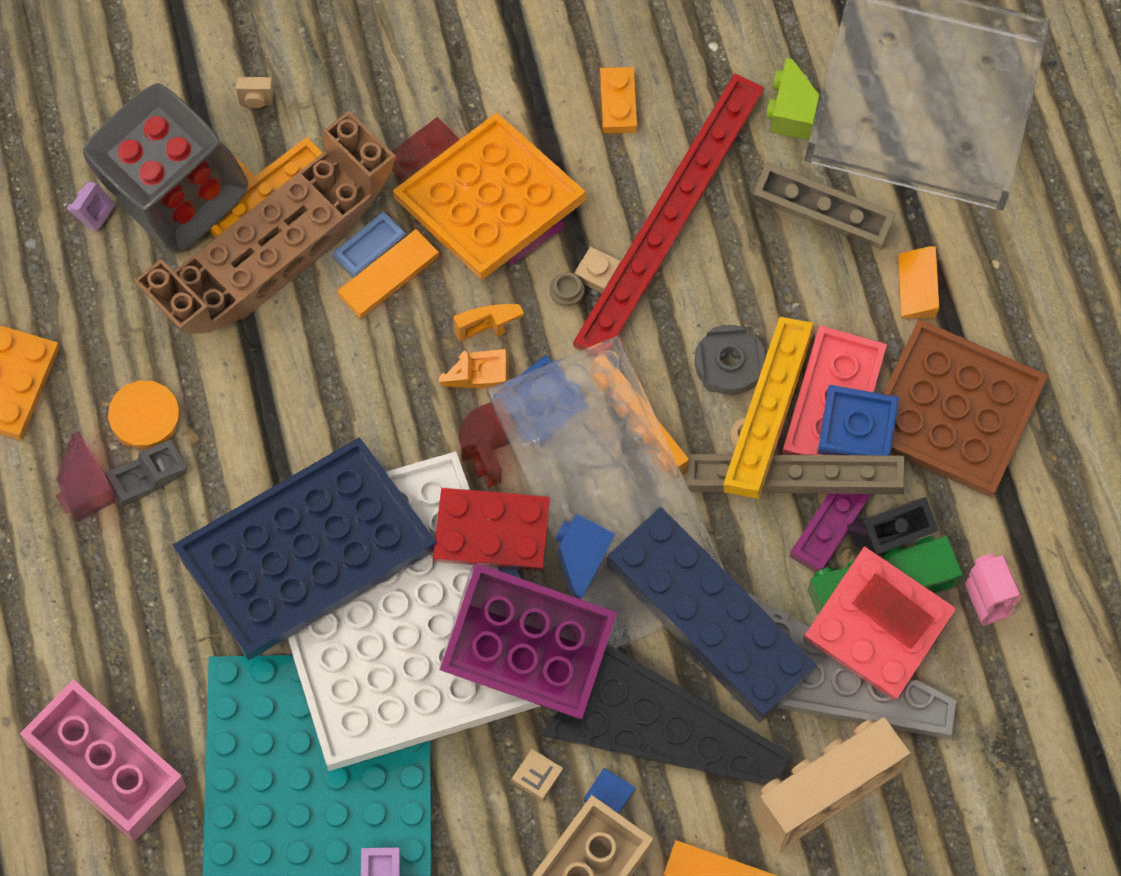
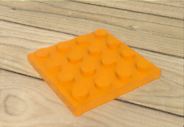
M497 112L393 190L394 199L481 280L493 273L587 200L585 190Z

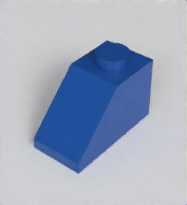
M578 514L575 515L571 523L564 520L555 540L561 542L557 555L570 595L582 600L615 533Z

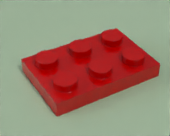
M441 488L435 537L437 544L434 546L433 555L434 562L466 565L478 563L489 567L544 571L550 497Z

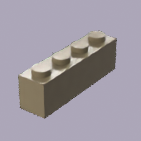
M767 162L753 193L754 199L879 249H882L895 217V212Z

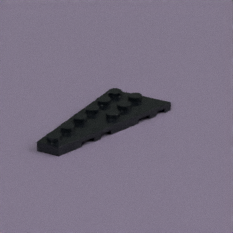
M608 644L606 645L583 718L578 719L557 712L543 734V737L762 786L779 778L793 755Z

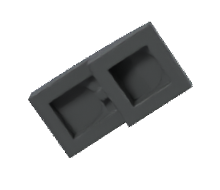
M170 439L139 452L138 459L105 472L104 479L121 508L172 482L187 472V466Z

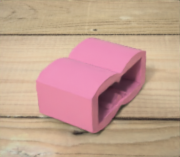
M988 554L978 558L975 561V566L969 573L970 578L965 582V587L981 625L985 626L1010 617L1015 612L1014 606L1020 602L1022 596L1004 555L996 557L995 554Z

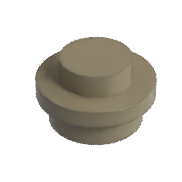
M569 272L561 273L551 281L550 296L558 305L565 307L574 306L583 298L584 284L575 274Z

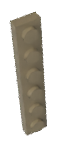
M689 454L688 492L724 493L723 483L733 454ZM773 455L761 493L904 494V456Z

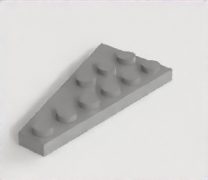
M748 593L770 618L817 664L812 675L777 707L778 709L861 724L868 719H872L875 723L882 717H885L894 730L950 739L955 714V699L918 680L913 681L910 679L899 697L894 701L803 639L809 626L790 617L789 613L780 608L776 610L761 602L760 598ZM731 695V700L737 701V700Z

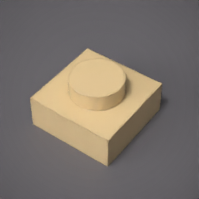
M237 77L236 90L239 106H247L249 108L273 106L274 94L271 77Z
M590 246L574 274L582 280L585 286L603 293L621 261Z

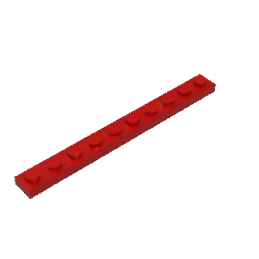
M734 73L574 339L573 347L594 358L604 352L607 356L609 355L757 106L765 87Z

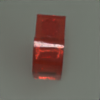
M501 398L472 410L463 420L459 431L461 461L464 462L471 459L477 477H484L488 488L502 483V469L493 450L515 442V428Z

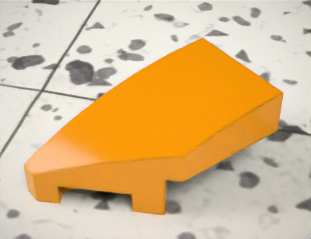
M519 304L489 305L472 309L453 316V330L459 342L493 328L497 337H501L506 332L503 325L520 319L524 316V312Z
M506 349L471 352L470 354L464 350L458 357L460 360L447 374L443 372L439 376L440 385L446 387H505L509 384V354Z

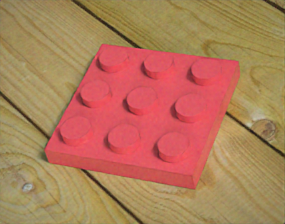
M864 546L803 636V639L895 701L956 608Z

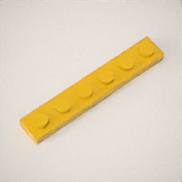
M779 317L723 483L724 493L755 499L760 498L814 333L813 322Z

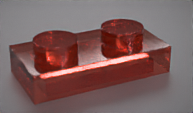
M436 117L392 151L396 155L392 169L405 182L460 139Z
M877 573L872 576L851 603L909 649L913 648L935 619Z

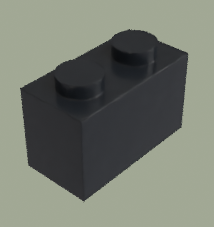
M926 497L903 503L847 525L857 555L864 546L877 555L939 531Z

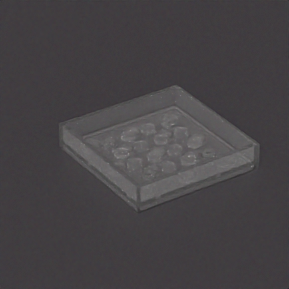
M847 0L804 162L1003 211L1011 190L1051 19L973 0ZM891 37L894 41L889 42L886 41L884 38ZM982 61H988L992 65L986 66L982 63ZM862 122H869L872 126H863ZM967 146L971 151H963L961 147Z

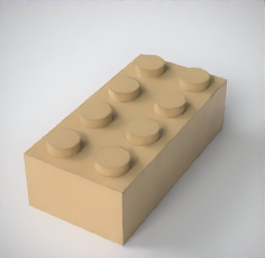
M882 717L875 723L872 719L866 720L853 730L855 735L845 742L841 738L833 741L822 750L823 756L814 762L810 758L805 759L791 770L792 776L782 782L779 778H776L760 790L762 795L757 799L758 803L753 816L778 852L901 774L911 753L885 717Z
M591 795L532 876H633L652 850L654 839Z

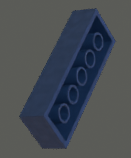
M659 507L608 554L606 566L759 723L772 713L814 672L817 664L662 507Z

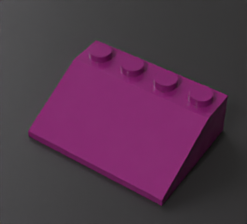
M475 563L471 567L460 599L439 671L582 719L617 612Z

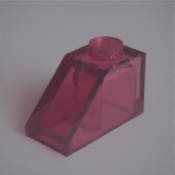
M80 432L72 434L56 479L61 492L55 496L64 513L67 514L72 511L77 522L110 506L116 500L108 481Z

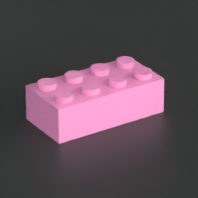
M74 679L20 733L28 748L133 843L186 789L182 776Z

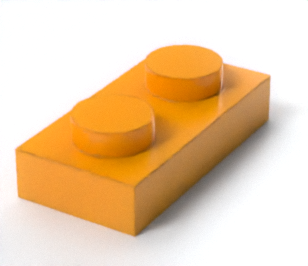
M634 67L600 68L603 134L636 133Z

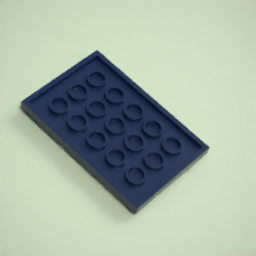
M359 437L174 543L173 549L249 661L434 551V546L437 542Z

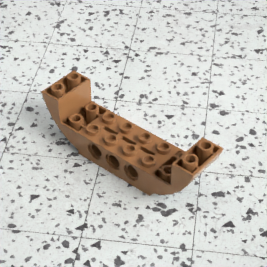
M350 110L323 130L325 152L174 271L160 259L134 280L139 288L180 330L189 334H202L225 327L240 318L244 320L347 237V232L362 217L384 186L396 158V155Z

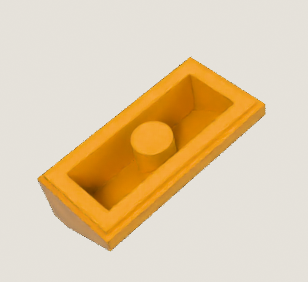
M936 246L899 253L898 271L901 318L936 319L939 310Z

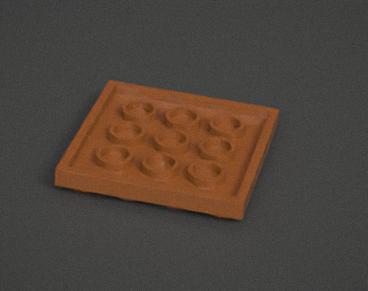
M918 319L883 392L885 395L899 397L891 453L897 456H904V459L993 498L1048 375Z

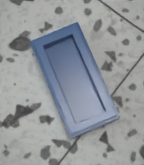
M383 211L332 253V257L354 278L404 239L407 233Z

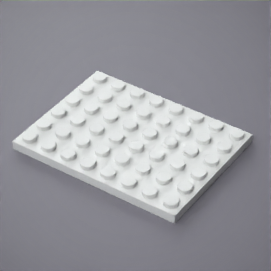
M456 451L386 472L434 539L436 537L441 488L470 490ZM433 551L287 638L328 771L540 707V705L439 671L459 602L473 565L434 562ZM489 567V568L498 570L497 567Z

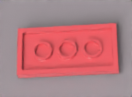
M819 325L782 455H822L817 454L829 384L874 392L887 344Z

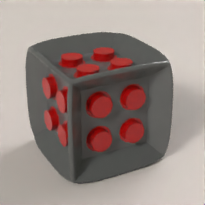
M160 83L147 87L127 102L92 135L83 148L86 162L101 183L117 197L125 210L159 244L175 254L188 248L207 233L211 227L218 223L241 200L248 189L247 177L231 151L219 141L213 130L173 91Z

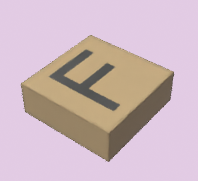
M531 749L512 777L511 782L543 802L562 774L563 768Z

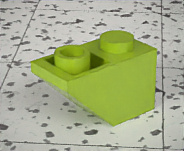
M786 58L784 69L776 70L772 89L779 90L777 99L770 98L766 118L772 119L770 132L810 140L819 94L794 60Z

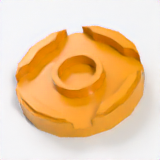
M139 380L125 385L114 395L109 404L108 420L113 434L122 444L128 447H139V450H146L173 437L180 420V410L175 395L166 386L155 381Z

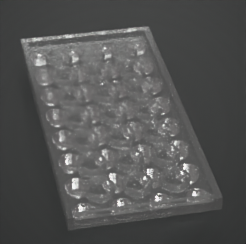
M619 335L487 389V395L531 494L546 496L551 499L548 533L556 551L561 542L555 540L564 520L571 523L576 514L615 533L582 598L586 602L617 612L607 644L615 649H619L666 629L664 624L606 566L608 554L659 507H662L723 570L724 567Z

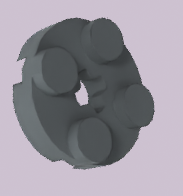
M737 325L718 326L707 333V336L696 347L694 365L698 377L702 380L704 387L708 391L734 395L753 389L757 385L765 361L764 347L757 337L754 339L752 335L746 333V329ZM726 353H732V357L735 359L739 358L740 362L735 363L734 366H727L721 360L725 358Z

